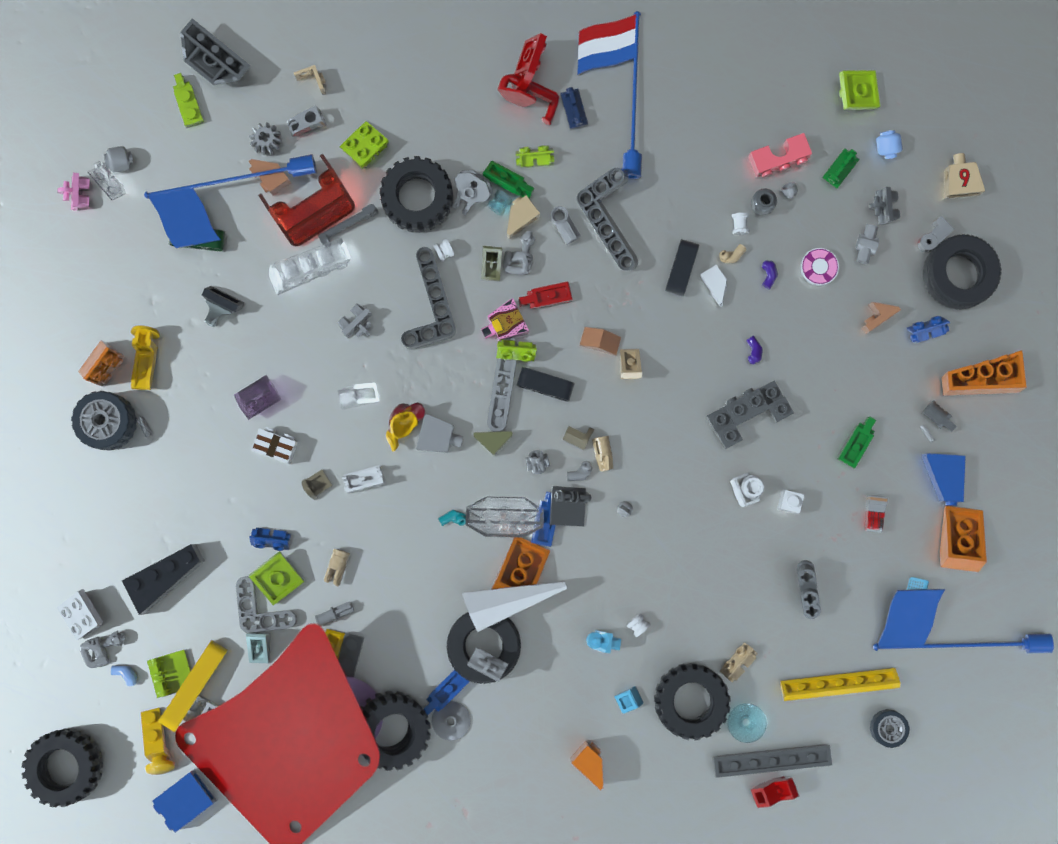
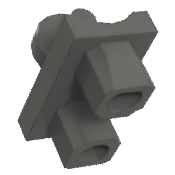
M884 187L882 190L875 191L874 203L869 204V209L875 210V216H878V224L884 225L899 219L900 211L893 209L892 203L897 202L899 199L898 192L892 191L891 187Z

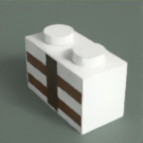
M266 427L265 430L259 429L252 451L291 464L298 442L294 441L295 437L283 434L282 437L276 435V430Z

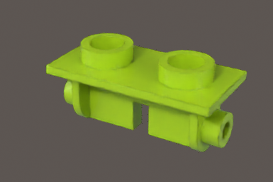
M548 145L538 146V149L530 150V147L519 148V151H515L516 156H520V158H516V164L520 167L534 166L533 159H537V166L551 165V163H554V155H550V153H554V150L549 148Z
M502 339L497 342L496 358L534 361L537 351L536 344L519 341L517 347L515 346V341Z

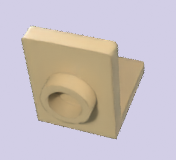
M315 65L294 72L297 81L315 75L322 95L326 94L322 85L326 83L322 72L318 73Z

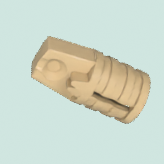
M609 436L592 439L595 458L600 471L613 469Z

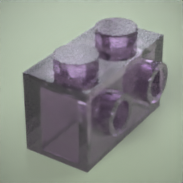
M267 375L234 394L239 408L248 420L281 400L276 387Z

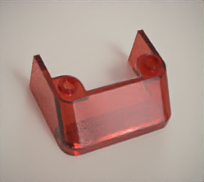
M323 154L320 157L328 170L319 176L318 182L321 189L294 207L289 208L285 202H276L270 206L262 193L258 195L289 243L293 246H300L352 213L355 208L354 201Z

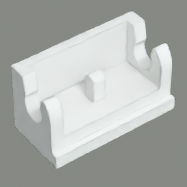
M381 465L342 476L346 493L385 484Z

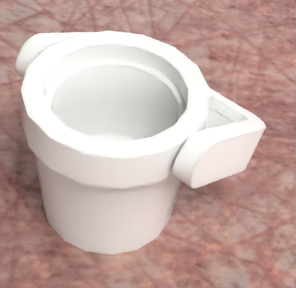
M748 472L731 479L733 491L741 507H746L760 501L759 497L764 491V485L760 478L750 475ZM745 499H747V500H753V501H750V502L746 503V502H745Z

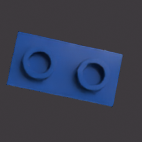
M935 316L927 322H916L911 327H907V330L913 334L910 335L912 343H919L929 340V332H931L932 338L945 335L946 332H949L947 324L950 321L942 316Z
M256 527V529H252L251 536H249L251 545L256 548L263 549L269 547L277 551L290 549L288 541L291 539V534L287 531L274 530L273 536H269L270 529Z

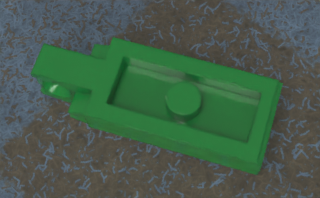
M494 161L489 163L482 174L491 182L521 197L527 195L530 199L535 189L524 181V177Z
M869 416L863 424L859 423L855 427L837 458L839 461L853 469L856 468L874 437L875 431L872 430V427L876 422L875 419Z

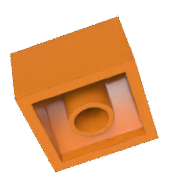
M585 741L570 757L571 763L601 791L603 789L601 751L595 743L591 742L589 744Z

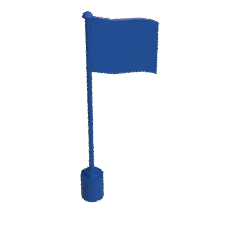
M313 154L290 158V162L284 168L151 193L146 191L144 197L151 200L160 216L166 235L175 248L214 242L221 239L212 228L205 207L193 188L288 171L293 177L317 173Z
M945 589L897 590L890 604L883 633L878 644L873 645L875 651H878V649L1022 646L1027 654L1052 653L1054 649L1051 634H1026L1025 638H1022V642L925 644L933 627L938 603Z

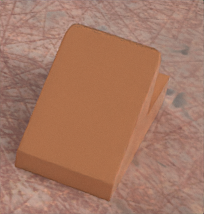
M871 302L868 306L875 316L873 315L864 321L866 325L862 327V330L867 334L901 309L898 306Z

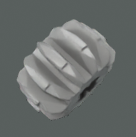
M266 122L263 127L259 123L258 130L252 128L255 134L249 135V138L253 140L250 145L255 147L254 150L257 153L261 151L262 155H266L267 151H269L273 155L272 149L279 150L277 144L282 143V140L279 138L281 133L276 131L277 127L275 125L270 127V124ZM267 136L268 141L264 142L263 137Z

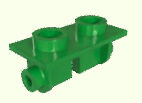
M844 148L822 178L838 189L860 160L856 157L857 152L853 149L848 151Z

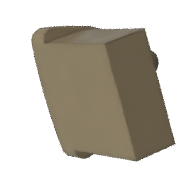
M568 426L562 440L584 450L595 429L589 427L587 433L584 434Z
M322 469L301 482L304 491L314 500L318 498V495L333 486Z

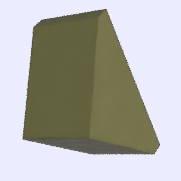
M483 246L482 280L500 281L502 247Z
M512 431L474 432V438L493 456L512 437Z

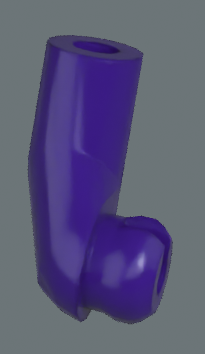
M766 260L762 263V268L766 271L767 277L762 286L770 290L778 273L776 264L773 261Z

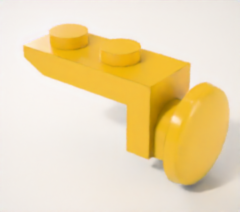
M134 326L131 329V334L135 338L132 339L131 346L136 350L131 377V388L151 390L158 347L152 340L158 339L160 332L149 326Z
M160 707L141 712L144 754L151 762L145 766V771L151 775L165 774L175 768V763L169 761L171 758L170 751L165 746L164 726L158 722L162 716Z

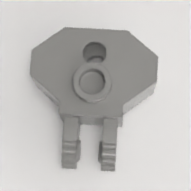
M463 170L458 173L454 180L458 190V197L452 207L456 209L460 205L461 200H465L468 203L463 208L462 214L466 215L475 202L487 201L493 193L490 180L475 170Z

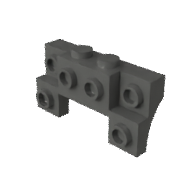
M775 380L755 391L753 388L746 390L742 393L743 397L737 399L735 396L727 400L726 406L706 416L725 449L743 440L736 426L767 410H769L776 423L794 414Z

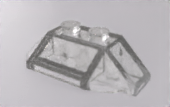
M486 496L473 505L466 507L465 524L485 537L524 538L544 527V509L538 507L525 497Z

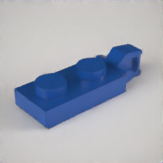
M546 492L544 501L540 502L531 543L549 547L552 545L556 525H550L551 492Z
M453 670L426 699L429 704L423 710L427 716L434 709L438 712L443 709L470 681Z

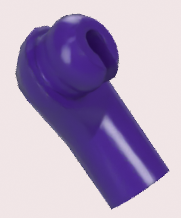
M753 335L746 340L752 349L751 355L748 356V361L752 365L761 361L763 353L762 346Z

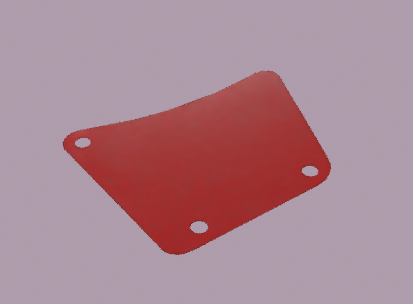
M315 623L308 624L301 629L275 663L241 693L219 707L182 723L175 733V741L183 753L269 844H302L372 777L377 770L380 757L375 739L323 628ZM186 733L194 734L196 742L193 745H188L184 741ZM367 754L371 760L368 766L360 765L358 762L359 755ZM298 821L301 824V831L299 833L292 832L289 828L290 822Z

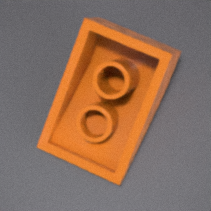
M945 506L940 543L941 567L979 572L987 562L983 511Z
M515 535L491 590L537 585L550 550Z

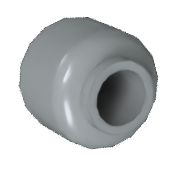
M124 146L107 149L106 154H104L106 168L116 173L129 170L130 163H133L132 153L127 152Z

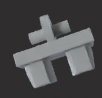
M356 304L350 310L356 316L352 322L345 316L337 322L343 330L342 333L347 338L353 333L357 337L363 333L366 336L370 334L367 329L372 324L369 321L363 326L362 324L372 314L367 308L364 309L359 304Z
M476 647L467 665L499 682L508 663Z

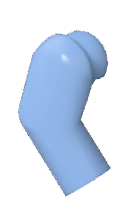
M112 665L111 675H121L128 686H134L137 683V675L130 666Z

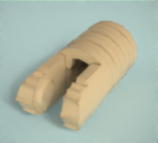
M333 549L324 582H331L334 576L333 584L338 587L340 586L350 555L349 552Z

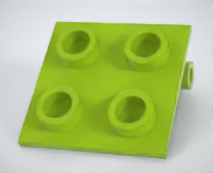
M365 121L339 147L363 169L372 161L371 158L373 160L376 159L374 157L375 154L379 156V153L388 147L389 140Z
M185 649L147 660L157 698L176 693L191 672Z

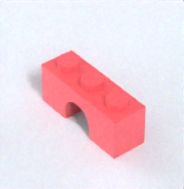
M805 133L786 139L783 144L786 150L785 156L777 157L773 155L769 145L752 151L748 157L755 176L765 178L772 175L775 170L784 171L789 169L792 164L797 163L801 165L808 162L812 152Z

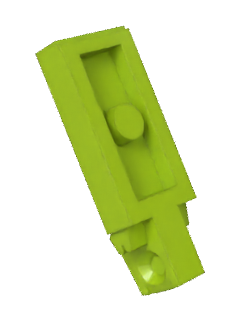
M181 73L175 74L174 78L177 85L173 86L185 127L204 122L192 85L189 81L185 82Z

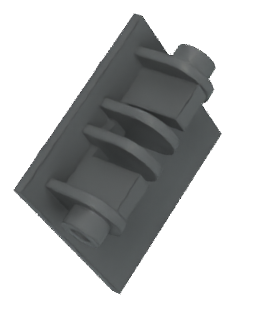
M552 486L550 525L584 527L585 503L591 501V494L586 492V488Z

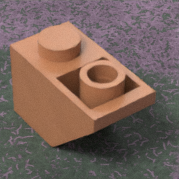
M254 159L249 160L252 166L249 170L252 173L281 168L277 163ZM284 172L259 176L263 181L260 183L261 187L266 193L270 191L272 196L291 184Z

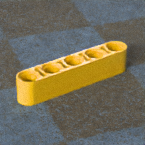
M213 640L210 641L158 721L160 724L173 732L176 731L228 649Z

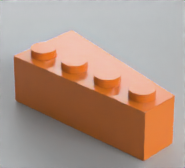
M1022 350L975 365L948 371L941 377L943 396L1020 393L1026 388Z

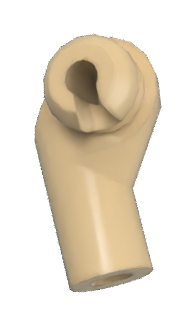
M739 244L734 251L722 250L719 253L720 260L723 263H736L747 249L742 244Z

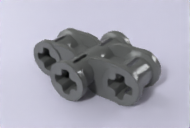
M803 560L797 565L803 613L807 618L815 619L821 613L815 568L811 561Z

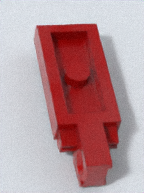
M568 281L531 289V291H527V296L519 297L518 299L520 307L530 305V309L573 300Z

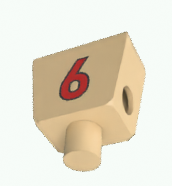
M965 153L953 155L954 164L949 165L945 169L944 199L979 196L985 192L977 163H966Z

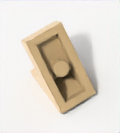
M620 349L621 379L642 378L639 349Z

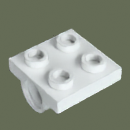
M84 589L77 591L57 607L76 641L103 625L102 619Z

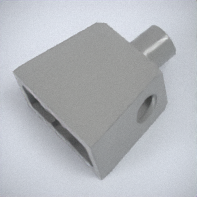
M425 414L416 450L448 453L450 445L461 447L463 436L453 434L454 425Z

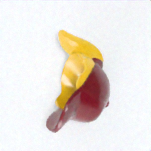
M421 403L411 405L399 404L390 414V427L386 432V439L393 452L399 446L398 439L408 436L424 417L425 409Z

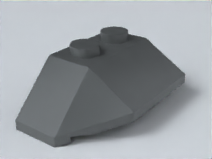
M193 18L180 32L184 62L213 86L239 81L251 67Z

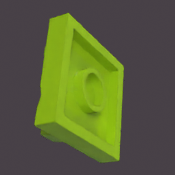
M851 70L839 73L841 85L839 95L843 100L844 110L880 108L876 70Z
M280 551L249 574L250 579L273 606L304 582V579Z

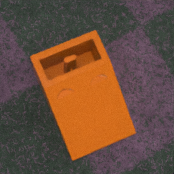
M101 340L78 372L86 381L99 386L106 385L110 381L111 373L114 369H118L121 366L124 355Z

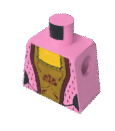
M513 298L489 314L488 320L490 325L481 328L485 339L496 334L499 341L529 333Z

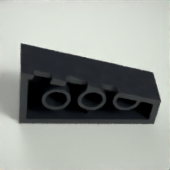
M190 544L122 580L138 614H146L184 578L197 569L204 562V559L197 545Z

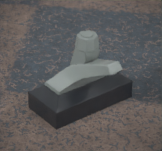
M213 286L204 288L202 296L206 299L205 302L209 306V313L205 323L211 327L216 326L221 315L235 313L241 310L244 302Z

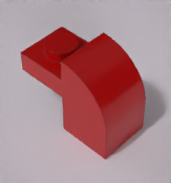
M785 776L771 779L750 789L757 808L771 807L780 801L793 800L799 797L793 779L785 778Z

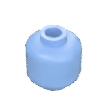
M895 130L881 132L880 136L876 138L878 154L881 156L885 155V159L897 157L896 153H900L903 149L901 135L895 133Z

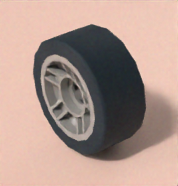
M885 709L879 711L874 715L870 723L872 737L884 747H899L906 742L909 736L910 727L907 719L895 710ZM891 725L894 728L893 731H887V726Z

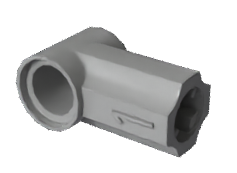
M562 206L555 207L550 215L551 222L556 226L566 245L581 237L569 217L566 208ZM562 212L564 219L556 220L554 214Z

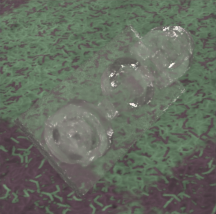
M96 162L94 164L95 168L87 172L111 200L126 194L123 188L124 185L114 175H110L111 172L104 162Z

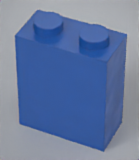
M192 770L152 802L154 803V810L165 818V824L168 829L176 833L217 800L197 772Z

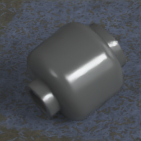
M767 188L758 190L751 200L753 211L759 215L771 213L777 204L775 193Z

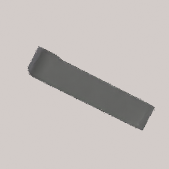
M612 168L582 189L577 195V202L619 268L622 270H634L638 265V258L601 202L625 185L629 179L626 170ZM620 171L622 178L619 182H616L614 176ZM604 182L606 184V190L603 193H601L599 190V186L601 183ZM589 193L591 200L586 204L584 196ZM597 209L601 212L599 219L594 217V212ZM606 225H609L611 227V233L609 235H606L604 233V228ZM616 241L621 243L619 251H616L614 248ZM626 257H630L632 260L630 267H626L624 264Z
M428 247L419 248L416 258L436 322L407 330L402 334L401 342L409 350L450 339L456 333L432 250ZM423 253L430 254V259L427 261H422L420 257ZM428 271L436 273L433 279L426 278ZM440 289L441 295L439 297L431 296L432 290ZM439 307L447 309L444 315L440 316L436 313ZM450 325L452 326V331L445 334L442 332V327ZM425 331H433V337L431 339H425ZM408 336H414L416 340L413 344L408 345L405 343Z

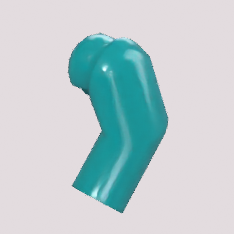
M451 510L439 517L438 520L442 526L449 522L463 526L467 523V516L462 512Z

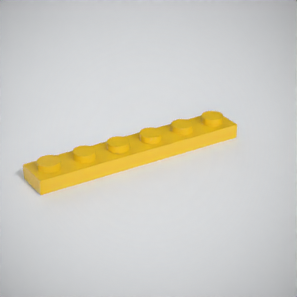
M896 668L780 681L784 701L900 688L901 684Z

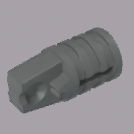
M934 400L922 412L931 421L935 422V425L940 429L945 426L952 432L957 427L949 420L952 415L944 411Z

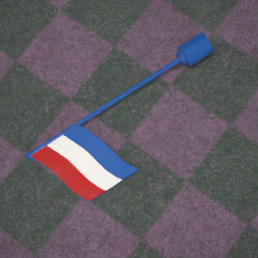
M639 11L634 12L633 16L619 21L592 25L580 30L577 75L591 69L615 66L634 59L631 149L623 154L622 168L627 171L629 179L641 178L642 154L635 150L639 16H641Z

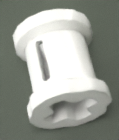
M748 213L732 214V219H734L733 235L750 233L747 227Z

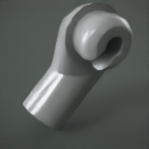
M584 461L577 471L567 472V481L586 480L592 472V464L589 461Z

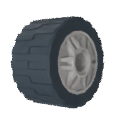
M94 391L88 395L86 394L76 403L77 405L73 409V415L71 416L72 429L76 437L83 444L91 448L111 451L121 448L133 437L137 427V416H135L134 408L125 398L111 392Z

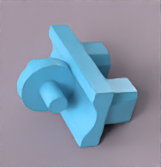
M595 630V632L589 633L586 643L594 650L611 653V649L620 650L621 638L613 637L612 633Z

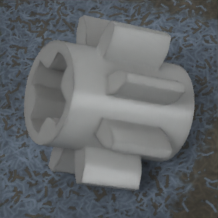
M540 450L530 452L529 457L525 458L527 470H532L534 474H541L546 471V467L550 466L547 453L543 454Z

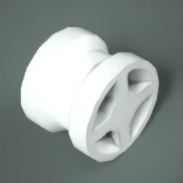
M447 239L443 240L441 244L436 243L433 245L441 262L445 261L447 257L455 256Z
M639 613L626 626L632 629L634 635L638 637L650 627V623L645 622L643 615Z

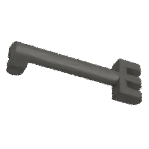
M370 204L362 208L360 213L320 233L318 237L322 245L329 248L331 246L329 237L365 218L369 219L377 215L378 209L375 205Z

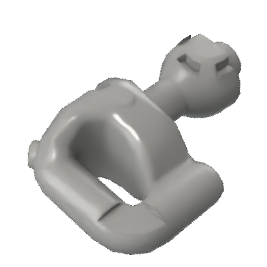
M525 231V234L521 235L522 251L505 252L503 269L507 273L524 275L530 272L533 255L529 253V250L536 238L532 236L533 232ZM521 263L523 267L510 266V264Z
M117 630L109 638L102 640L101 637H95L81 643L80 653L86 666L97 668L108 664L109 659L106 655L105 647L109 645H123L122 641L126 640L124 633H119ZM88 649L93 650L95 654L94 661L91 659Z

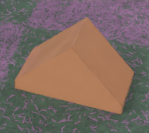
M585 327L579 346L616 356L621 337L604 329Z

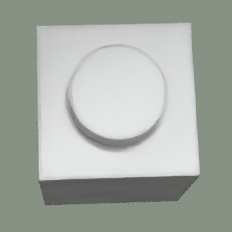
M788 490L781 491L777 509L800 514L804 494Z

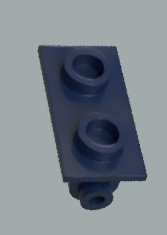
M567 88L566 92L560 93L570 129L588 125L579 89Z

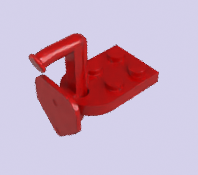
M539 33L524 42L514 74L503 76L497 90L505 100L522 107L535 104L537 99L534 96L549 102L546 115L542 117V122L546 125H551L559 103V95L532 81L535 71L538 70L541 64L540 56L545 51L547 45L545 43L547 36ZM509 82L512 83V89L507 88Z

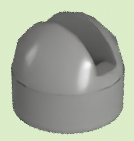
M789 182L781 187L785 197L793 198V196L797 195L798 190L795 182Z
M627 501L621 502L617 507V512L622 517L631 515L633 511L632 505ZM622 505L625 506L626 508H628V509L630 510L629 513H627L625 510L621 509L620 507H621Z

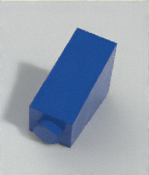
M922 454V460L938 500L945 502L946 506H957V503L964 502L966 456Z

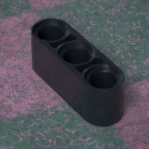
M681 239L665 291L684 296L699 244Z
M522 367L516 386L569 402L575 383Z

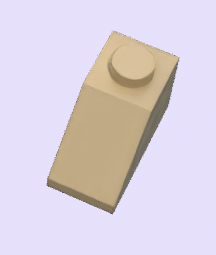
M527 195L523 198L520 196L512 202L513 205L510 209L507 237L509 239L540 218L539 211Z

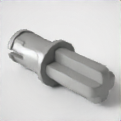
M346 602L335 608L330 607V610L316 615L315 619L317 624L322 627L329 622L338 621V618L352 613L354 608L351 602Z

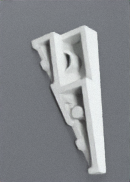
M565 581L558 583L464 592L462 596L477 632L567 589Z

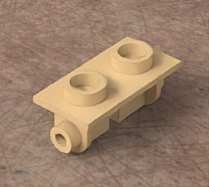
M744 642L742 646L737 648L730 660L724 663L723 668L719 672L733 683L745 672L741 665L744 664L748 668L756 659L755 656L758 653Z

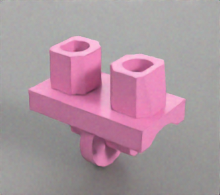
M73 173L72 188H69V181H64L63 187L58 188V193L63 194V201H69V195H71V210L77 211L78 208L89 206V196L79 195V189L89 190L90 179L79 176V173Z

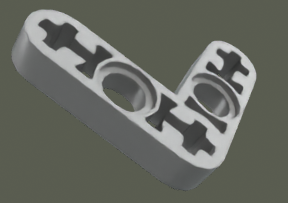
M246 576L237 580L236 593L240 628L244 632L286 629L296 624L297 616L292 611L258 614L255 583L250 577ZM244 580L250 583V587H247V593H252V596L241 597V594H245V589L241 588ZM245 599L252 601L253 605L250 610H245L242 606V602ZM279 614V618H285L286 614H288L289 617L293 618V621H290L289 625H287V622H279L280 626L278 627L276 615ZM266 616H270L274 620L271 627H266L263 623ZM257 617H260L259 624L261 629H258V625L251 626V629L244 625L248 618L253 622L258 621Z

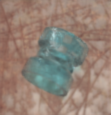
M497 190L494 194V199L488 202L487 207L497 215L503 216L505 208L510 206L513 200L504 192Z

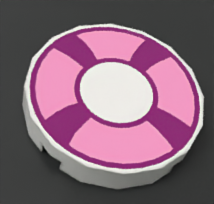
M814 248L802 258L800 264L801 274L808 283L815 286H824L832 282L837 276L839 263L835 254L830 250Z

